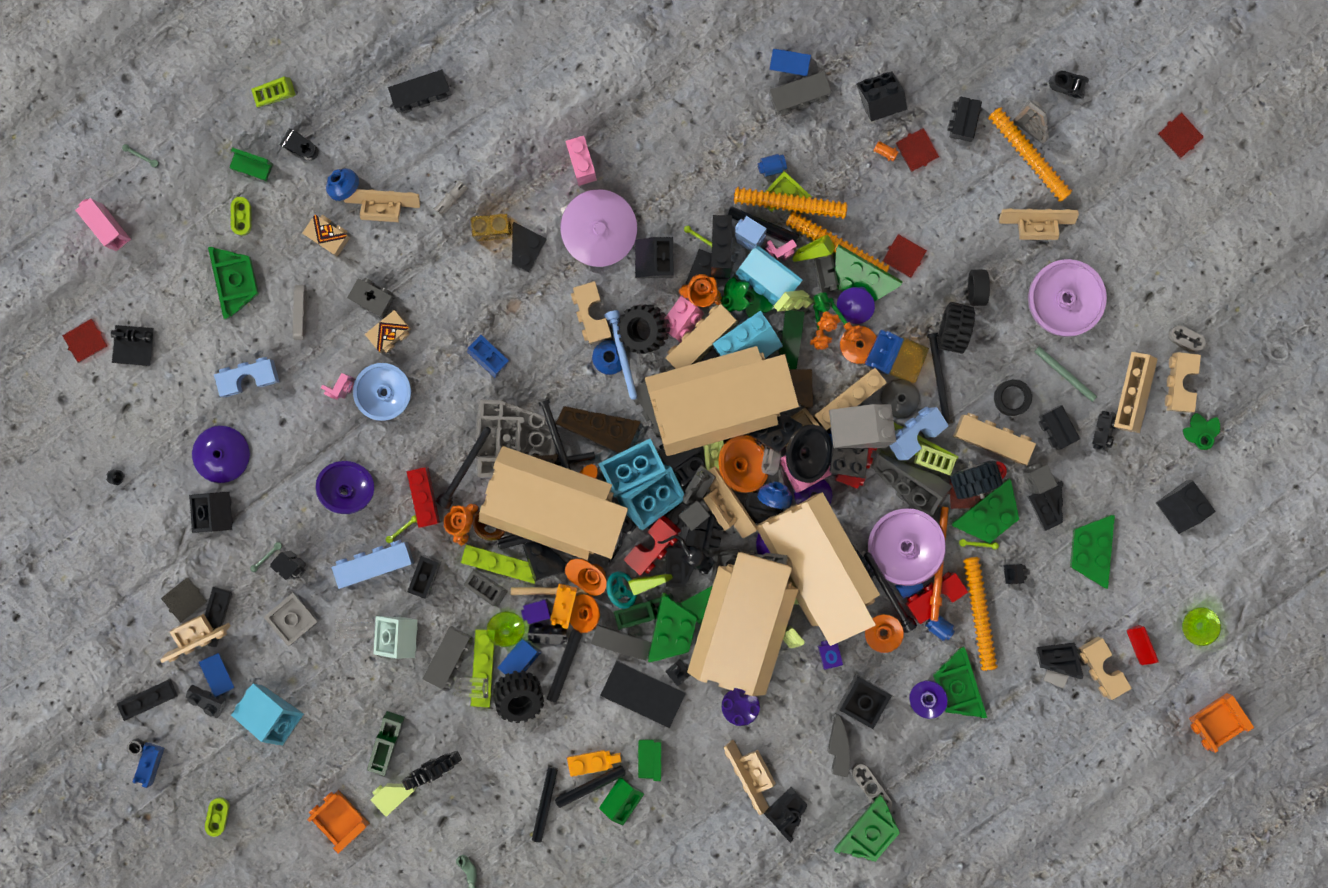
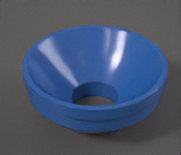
M348 168L334 170L327 179L326 192L335 201L345 200L357 190L359 177ZM341 175V178L337 182H333L337 177Z
M606 340L599 343L592 354L595 368L606 375L620 372L622 366L615 341ZM612 351L615 354L614 361L606 362L603 358L604 353Z
M774 481L762 486L757 495L763 504L773 508L785 509L792 504L793 497L787 486L780 482Z

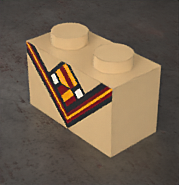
M314 215L302 234L338 257L350 239L346 235L348 231L339 225L336 228L330 225L331 220L324 215H321V217Z
M394 310L365 333V335L380 353H388L395 347L394 343L398 340L403 341L410 335L409 331L412 329L400 314Z

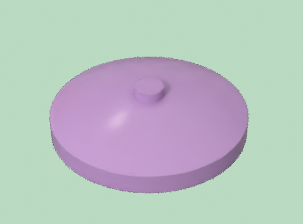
M590 190L576 196L567 205L561 218L560 233L565 248L576 260L589 266L604 267L620 261L629 253L636 239L637 222L632 208L621 196L607 190Z
M1072 259L1058 260L1045 266L1034 277L1028 292L1029 309L1034 320L1044 330L1057 336H1076L1090 330L1101 319L1106 307V289L1099 274L1089 265Z
M898 509L886 514L875 524L869 536L868 552L873 556L887 581L897 585L912 586L927 581L937 573L945 558L946 542L940 526L931 516L915 509Z

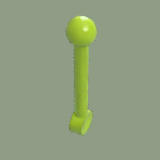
M690 226L684 227V232L691 233L711 246L712 249V242L691 230Z
M413 515L411 520L392 536H387L386 542L392 543L396 536L412 523H416V515Z
M965 539L959 540V545L962 547L971 545L992 547L995 550L999 548L997 542L991 544L969 542Z

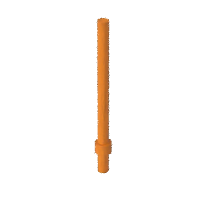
M941 507L939 526L946 542L949 508ZM944 561L934 577L933 597L930 598V605L932 606L931 621H938L939 607L942 606V598L940 596Z

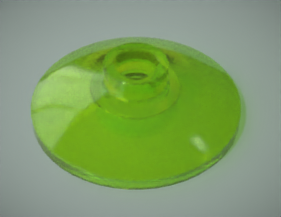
M1198 607L1185 615L1182 622V631L1186 639L1192 644L1206 646L1213 643L1219 637L1221 622L1214 611ZM1201 623L1202 628L1198 630L1197 624Z
M500 612L489 620L486 629L487 636L497 646L511 647L522 640L525 634V624L522 618L513 612ZM508 630L509 633L503 634V631Z

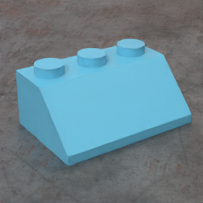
M758 245L756 248H753L736 272L741 281L750 283L754 291L768 298L773 306L785 292L795 291L802 282L800 277Z
M761 311L712 343L719 356L757 346L759 353L763 352L764 357L767 358L783 347L772 326Z
M651 439L599 463L607 483L612 484L611 492L614 493V498L667 472Z
M664 465L667 472L616 497L620 506L628 508V517L640 530H644L683 501L684 492L671 466Z

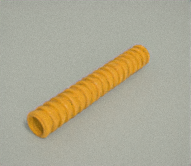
M997 108L989 115L988 119L993 121V125H997L996 129L1001 130L1000 133L1004 134V138H1008V143H1012L1011 146L1016 148L1015 151L1020 152L1019 156H1023V160L1028 162L1027 165H1031V170L1034 169L1036 171L1035 174L1039 175V179L1042 178V183L1047 184L1046 187L1051 189L1050 192H1054V197H1058L1059 202L1063 201L1073 190L1068 189V185L1064 184V180L1061 181V176H1057V172L1052 170L1053 167L1048 165L1049 162L1044 161L1045 158L1040 156L1041 153L1037 152V148H1033V143H1029L1030 140L1025 138L1026 135L1021 134L1022 131L1017 129L1018 126L1014 125V121H1010V116H1006L1007 113L1002 111L1003 108Z
M739 187L735 188L734 204L739 202L740 205L746 203L747 206L752 204L754 207L755 205H758V207L764 206V208L768 206L770 209L775 207L776 210L782 208V211L788 209L789 212L791 210H794V212L800 211V213L806 212V214L810 212L812 215L817 213L818 216L823 214L824 217L829 215L831 218L835 216V218L841 217V219H844L847 214V202L841 203V201H838L836 203L835 200L829 202V199L823 201L822 198L820 200H817V198L811 199V197L805 198V196L801 198L799 195L794 197L793 194L787 196V193L781 195L780 192L775 194V192L769 193V191L763 192V190L759 192L757 189L752 191L751 188L745 190L744 187L742 189H739Z
M792 211L786 221V226H792L791 229H797L796 232L800 231L802 235H807V238L811 237L812 241L828 235L835 245L833 253L836 252L838 245H841L886 272L889 270L890 265H884L883 261L879 262V259H874L873 255L870 257L869 253H863L864 250H858L857 246L853 247V244H848L847 240L844 242L843 238L839 239L838 235H832L833 232H827L826 228L822 229V226H817L816 222L813 224L812 220H806L807 217H801L802 214L800 213L798 215Z
M971 557L963 560V563L966 565L964 569H966V581H968L967 586L969 587L971 610H973L972 616H974L973 622H975L974 628H976L975 634H977L976 640H978L976 644L979 646L977 650L980 652L978 656L981 658L979 662L982 664L980 668L983 671L994 670L998 665L995 663L997 659L994 657L996 653L993 651L995 647L992 645L994 641L991 639L993 635L990 633L992 629L989 627L991 623L988 621L990 617L987 615L989 611H987L988 605H986L987 599H985L986 593H984L985 587H983L984 581H982L983 575H981L980 558Z

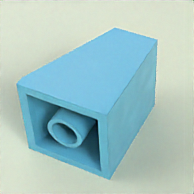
M254 683L246 690V694L231 714L259 741L283 746L304 715L300 710L265 686Z

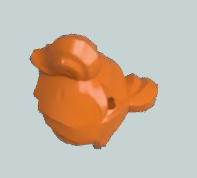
M705 274L693 276L689 284L682 285L678 292L684 298H688L694 306L708 307L713 303L716 305L721 304L722 297L714 277H709Z
M469 504L466 507L460 505L452 506L450 512L445 515L444 528L449 534L454 536V543L462 546L468 542L469 536L467 533L471 530L473 516L476 515L479 509L476 504Z

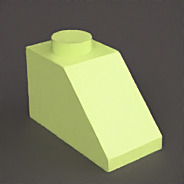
M387 783L384 787L380 785L372 792L374 796L371 798V801L385 816H388L415 791L416 787L405 790L403 784Z

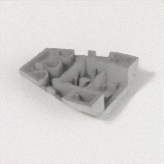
M480 399L476 423V441L485 427H489L491 433L476 456L477 477L493 476L495 470L493 467L502 446L530 456L555 454V445L545 416L501 400Z

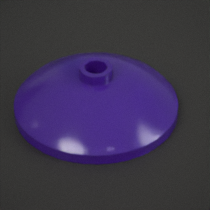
M214 426L206 429L197 437L192 449V460L196 470L202 477L211 482L226 483L237 479L244 473L249 464L250 449L245 437L236 429L228 426ZM216 451L220 452V457L218 458L215 457Z
M338 461L329 464L319 473L315 490L319 501L328 510L338 514H352L361 511L370 503L374 494V481L370 473L363 466L351 461Z

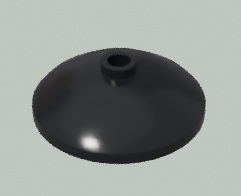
M808 424L800 427L792 435L786 450V463L790 474L796 480L811 483L817 481L826 473L831 463L832 441L828 432L821 426Z

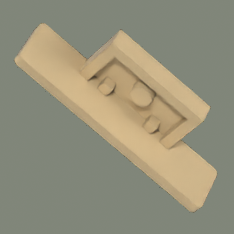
M357 189L349 198L344 200L345 203L362 204L360 210L361 220L399 222L401 207L420 208L421 205L419 194L412 192L376 191L373 189Z
M1009 208L1002 209L999 223L1018 224L1020 240H1058V224H1075L1079 212L1078 210L1070 209L1033 210Z
M714 466L708 471L716 478L709 487L710 492L703 499L716 517L717 522L724 530L734 525L742 538L758 530L757 526L732 489L725 483L718 468Z
M202 614L173 628L170 634L178 647L167 652L160 659L161 663L167 660L172 662L179 658L182 653L187 655L194 651L195 647L199 645L203 647L209 644L211 639L215 637L216 639L224 637L231 625L227 623L213 630L205 615Z
M731 740L724 746L725 755L730 759L735 774L739 776L744 791L748 793L753 808L757 810L759 815H762L769 808L762 791L773 787L776 783L758 750L742 756L735 741Z

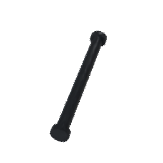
M938 333L927 334V338L930 341L941 414L947 424H951L953 421L950 420L937 342Z
M550 400L541 401L538 404L542 407L561 465L571 470L549 406Z

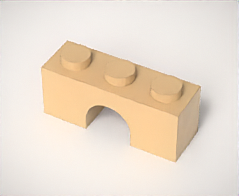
M595 281L574 287V293H571L573 303L578 304L580 310L576 313L579 323L583 322L585 327L582 330L584 340H588L589 344H594L612 338L606 318L594 320L589 316L590 307L595 303L601 302Z
M1177 352L1173 353L1169 358V368H1171L1170 375L1167 378L1169 391L1165 397L1167 411L1195 412L1197 393L1186 391L1183 387V379L1187 374H1199L1201 355Z
M1096 637L1079 647L1081 652L1079 656L1083 663H1087L1090 667L1089 674L1094 681H1098L1100 685L1098 689L1104 698L1107 697L1113 700L1132 689L1123 672L1119 670L1110 674L1104 672L1103 663L1108 657L1112 656V653L1103 638Z

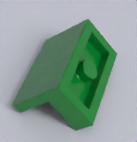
M232 147L231 151L234 153L229 167L230 169L264 181L268 180L273 166L271 161Z
M640 739L638 741V778H651L653 781H661L660 739Z
M619 778L599 809L611 821L623 826L644 796V793L631 786L625 779Z

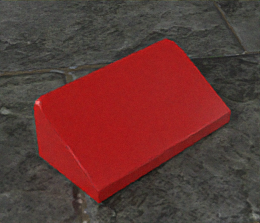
M1137 625L1127 629L1126 632L1139 664L1158 663L1159 660L1146 628Z

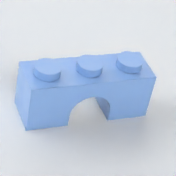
M748 216L744 220L740 219L735 227L736 242L750 251L754 247L756 248L757 245L761 247L766 239V228Z
M267 357L256 359V363L249 364V362L238 364V368L232 370L230 367L219 370V373L214 374L219 396L224 398L243 393L241 382L247 375L254 377L257 387L280 382L274 360L267 359Z
M937 407L921 409L916 418L909 419L905 423V427L895 431L896 442L890 445V448L898 460H909L922 449L917 441L919 431L926 438L936 437L949 426Z

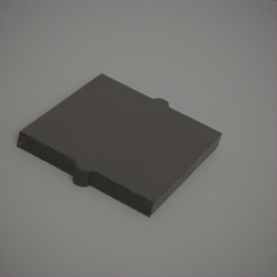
M188 577L161 598L169 608V612L173 613L180 623L208 602L200 593V588H196Z

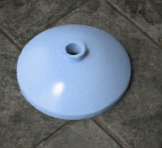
M376 363L366 367L357 376L353 386V398L356 406L365 416L378 421L391 420L399 416L407 408L411 398V386L405 373L398 367L388 363ZM383 389L387 390L386 396H382L381 391Z

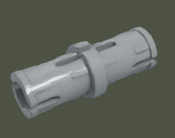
M459 180L449 193L446 192L444 194L445 197L434 209L443 217L453 204L456 205L458 203L457 200L468 188L465 185L463 186V183Z

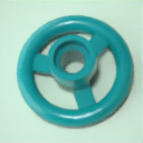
M617 571L612 573L607 580V594L615 606L627 609L633 606L637 595H633L632 590H627L623 583V578L627 582L632 580V578L625 572ZM616 578L617 584L612 585L614 579ZM624 596L630 598V600L627 603H621L618 601V599H621Z

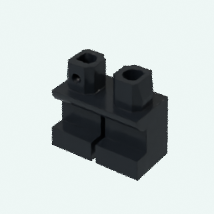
M708 513L710 516L696 527L706 531L697 529L691 531L688 529L686 546L705 549L720 547L721 537L711 536L713 528L723 530L714 514Z

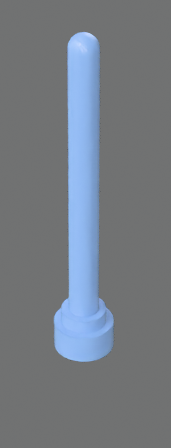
M618 310L610 311L604 316L609 326L612 327L629 397L635 400L637 393L625 347L623 346L624 343L620 342L619 338H621V335L617 334V330H620L617 326L621 320Z

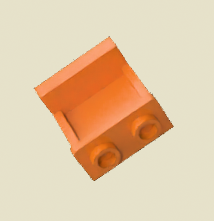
M1228 693L1189 718L1192 723L1190 727L1196 734L1201 736L1203 739L1201 743L1204 748L1214 753L1219 751L1218 747L1242 731L1249 732L1254 728L1234 696Z
M338 790L335 794L331 791L323 799L325 803L321 807L316 805L309 812L311 816L307 820L314 822L335 845L333 849L339 854L370 823Z

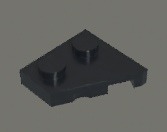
M758 492L747 493L744 508L754 523L759 524L783 512V509L763 504L757 497Z

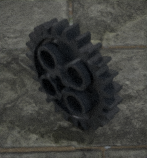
M458 751L446 753L437 759L434 758L421 764L420 768L409 773V776L405 777L401 782L405 790L417 788L427 782L430 783L442 777L443 773L453 769L454 765L458 764L462 758Z

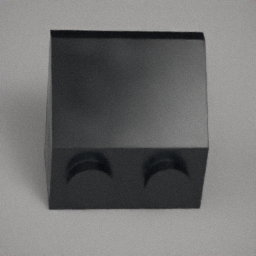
M1186 480L1156 502L1178 534L1200 524L1216 512L1193 480Z
M230 492L189 495L192 533L232 530L233 518L231 516L232 500Z

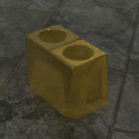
M507 213L471 217L472 237L476 241L508 239L512 236L511 216ZM501 217L506 221V227L503 230L497 231L493 228L492 224L495 218ZM478 219L484 220L487 224L486 230L482 233L476 232L473 228L474 222Z
M903 337L904 340L890 373L887 375L916 383L929 348Z

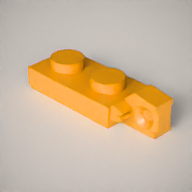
M600 750L568 756L570 777L613 768L612 764L621 762V754H610V750Z

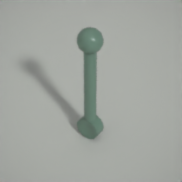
M127 144L122 146L123 151H128L149 162L152 167L156 168L159 166L157 160L145 157L131 149Z
M279 542L275 543L274 548L256 565H252L250 570L256 572L265 560L276 550L282 548V544Z

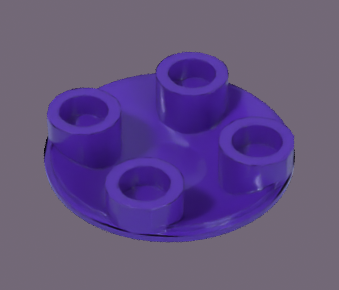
M852 287L840 294L837 300V308L847 322L861 324L872 317L875 310V302L866 288Z
M734 688V690H730L722 700V713L724 717L736 726H745L752 723L759 714L760 703L758 697L746 695L742 689Z

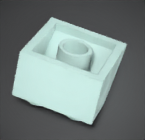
M376 616L373 654L395 659L415 658L418 630L417 619Z

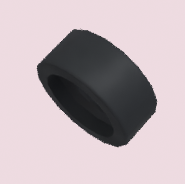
M986 269L971 270L968 277L969 303L971 306H987L990 296L989 273Z
M1011 379L1002 382L994 392V403L996 408L1005 415H1020L1029 409L1032 403V392L1023 381ZM1011 386L1021 389L1024 394V402L1016 409L1006 407L1002 401L1004 390Z

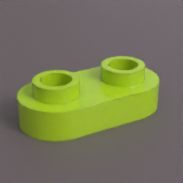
M236 197L231 202V229L235 234L245 236L251 231L252 227L251 203L244 197ZM244 204V210L240 211L239 206ZM244 223L245 228L240 230L239 225Z
M223 797L215 798L208 807L205 831L212 837L219 836L226 828L230 805ZM217 804H222L223 809H218ZM214 823H218V824H219V828H218V829L214 828V826H213Z

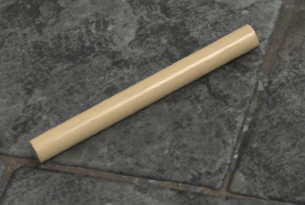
M511 587V595H556L558 587ZM577 587L576 595H588V593Z

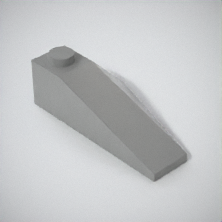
M1029 99L1013 121L1017 126L1043 144L1049 138L1046 112L1042 109V105L1039 102Z

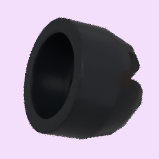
M113 469L106 474L107 482L112 485H120L124 478L123 472Z
M139 738L133 739L128 743L127 750L132 755H139L143 751L145 744Z

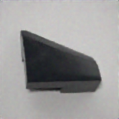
M790 787L765 811L764 815L791 843L794 839L792 835L796 826L799 827L801 815L805 812L807 804Z

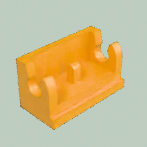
M558 584L550 618L552 625L560 624L562 628L568 629L577 587Z

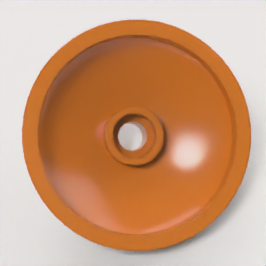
M740 435L729 439L723 445L719 454V470L723 480L730 488L742 493L758 490L768 478V474L762 472L765 448L763 445L758 446L755 443L756 439L748 435Z

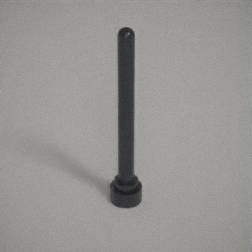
M489 427L483 429L447 491L438 496L436 502L440 506L449 509L452 505L454 492L491 433Z
M866 552L864 558L873 569L875 577L900 617L903 632H911L917 627L914 618L907 616L871 553Z

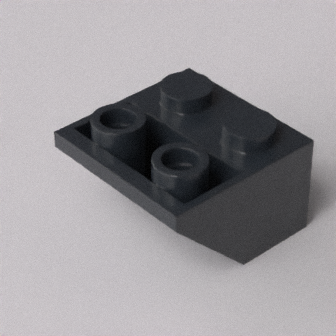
M892 71L856 83L865 112L871 122L908 110L905 90Z
M651 237L635 240V278L674 277L673 237Z

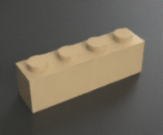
M722 304L719 306L715 305L709 311L710 315L705 320H699L695 325L696 328L691 333H686L681 338L682 342L678 346H673L667 352L669 355L666 359L675 369L698 363L713 349L712 343L733 330L740 322Z
M1131 352L1114 427L1124 431L1140 433L1157 358L1148 354Z
M873 368L813 415V417L822 428L828 430L831 427L829 410L856 407L887 382L877 369Z
M971 413L961 415L953 437L1021 465H1028L1036 445L1031 442L1032 438L1025 435L1020 437L1013 435V430L1005 427L1002 430L996 428L995 423L985 420V423L979 421L978 416Z

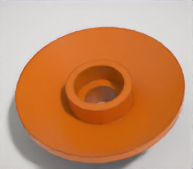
M862 326V336L857 340L863 342L862 348L857 347V341L843 340L845 332L840 340V349L843 356L855 364L866 362L877 338L875 333L865 326Z
M581 594L575 597L570 624L575 630L581 633H588L596 628L600 619V610L593 597Z
M887 614L873 617L872 619L876 626L865 630V638L868 645L873 650L881 653H888L897 649L904 636L901 623L895 617ZM882 629L887 630V635H880V631Z

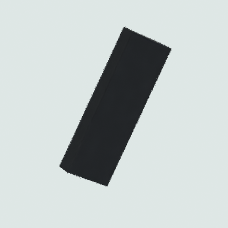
M212 587L205 617L213 630L223 626L232 591ZM215 637L207 645L217 647L219 639Z
M168 679L116 705L123 720L126 721L177 697L178 694L171 679Z

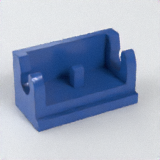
M773 49L769 70L807 76L811 55Z
M880 330L864 365L872 369L876 368L880 373L889 374L905 339L891 332Z
M482 335L467 349V353L494 378L499 375V372L509 362Z
M521 638L498 666V669L504 674H512L513 671L526 672L542 652L528 640Z
M219 653L199 662L214 697L235 688Z
M149 742L145 743L132 783H142V787L145 788L153 785L165 749L164 747Z

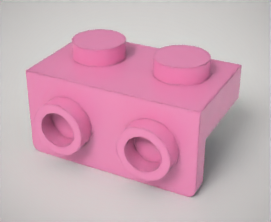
M769 240L765 245V251L776 260L783 259L785 261L793 256L797 245L794 240H791L776 249L772 241Z
M680 296L665 317V320H669L667 327H670V332H667V334L681 343V338L686 333L692 332L696 323L702 319L704 312Z
M341 373L334 388L322 385L321 389L325 390L324 394L332 399H345L347 393H351L353 390L355 378Z

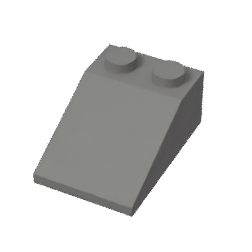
M872 404L829 410L834 448H886L896 442L891 404Z

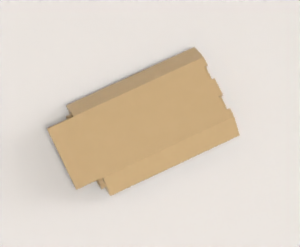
M757 346L645 377L666 456L778 425L777 417L780 416V412L799 407L785 354L765 360L763 352L759 353Z
M502 446L493 467L495 469L493 476L487 486L485 502L482 504L479 512V522L588 560L590 554L594 555V553L611 559L628 508L611 502L614 495L611 492L612 484Z
M823 492L815 494L804 502L793 505L782 513L756 525L770 553L788 556V566L792 568L788 581L792 582V586L798 589L796 599L811 626L820 627L830 646L876 626L866 606L875 602L874 598L880 594Z
M738 552L735 565L728 564L727 566L718 567L687 673L701 682L707 683L708 680L718 682L719 687L729 690H734V688L742 689L746 695H766L798 593V589L792 586V582L788 581L792 569L790 566Z

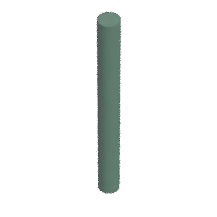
M1040 346L1035 349L1034 352L1091 402L1096 399L1097 396Z

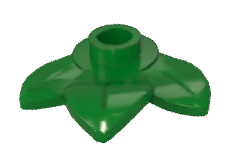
M735 277L731 278L724 287V296L721 299V304L729 312L745 310L750 305V302L745 298L750 283L744 281L737 282Z
M753 287L747 291L745 297H749L751 301L745 311L749 318L759 311L766 313L774 309L768 298L756 293Z
M1195 413L1190 420V427L1183 429L1184 438L1188 442L1195 443L1199 449L1208 450L1213 447L1214 438L1220 433V421L1218 417L1206 421L1200 414ZM1203 437L1207 440L1206 444L1201 442Z

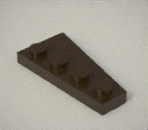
M563 406L555 424L619 454L629 449L641 421Z

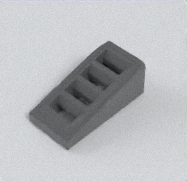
M473 569L464 583L466 588L496 607L500 605L508 590ZM476 578H480L475 587L472 586ZM486 582L484 587L480 591L479 588L481 587L482 583ZM491 586L492 589L490 590L489 594L486 595L485 593L487 592V590H488L489 587Z

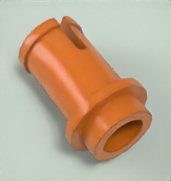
M880 140L873 150L887 158V161L891 160L893 162L899 153L896 147L893 149Z

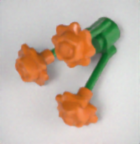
M822 292L813 297L817 331L816 337L810 340V345H814L817 350L828 348L832 338L824 335L823 330L827 332L835 330L840 321L843 322V327L846 330L842 338L843 340L853 342L862 336L861 330L863 327L860 325L852 326L850 322H847L834 304L833 299L829 298L827 293ZM830 306L833 308L837 315L830 314V312H828ZM819 311H820V312H823L822 317H821V320H820Z

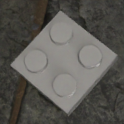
M295 592L291 593L263 617L288 647L319 622Z

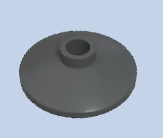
M901 379L894 380L883 389L881 403L891 404L894 417H907L917 409L919 393L911 382ZM899 395H903L905 397L903 402H900L898 400Z

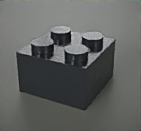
M855 674L837 708L846 715L874 729L892 695Z

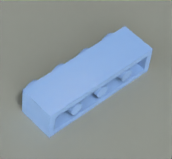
M401 540L390 543L391 547L384 549L383 546L372 549L373 553L366 555L365 552L354 555V560L347 561V558L336 561V566L331 568L338 589L414 564L408 542L402 543Z

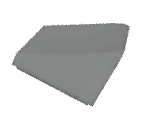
M779 467L775 475H768L766 484L776 481L789 486L790 481L783 467Z
M1047 670L1043 680L1064 688L1069 676Z

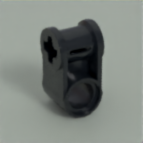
M1059 71L1050 78L1049 85L1054 91L1073 98L1083 99L1085 96L1083 92L1086 83L1089 82V78L1067 71ZM1057 77L1062 78L1063 85L1057 83Z
M290 128L279 144L288 151L309 161L316 159L319 154L318 148L310 140ZM308 148L311 149V151L305 152V149Z
M692 457L673 469L681 487L690 482L697 472L690 467V463L693 460H698L704 467V462L701 458Z

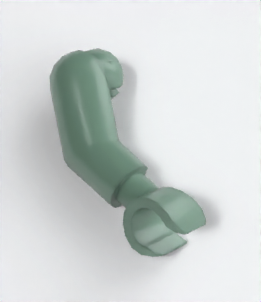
M466 855L459 856L456 859V864L467 875L468 888H478L475 886V882H477L476 867Z

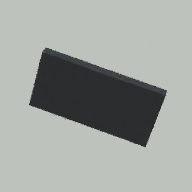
M616 660L600 696L670 728L686 692Z

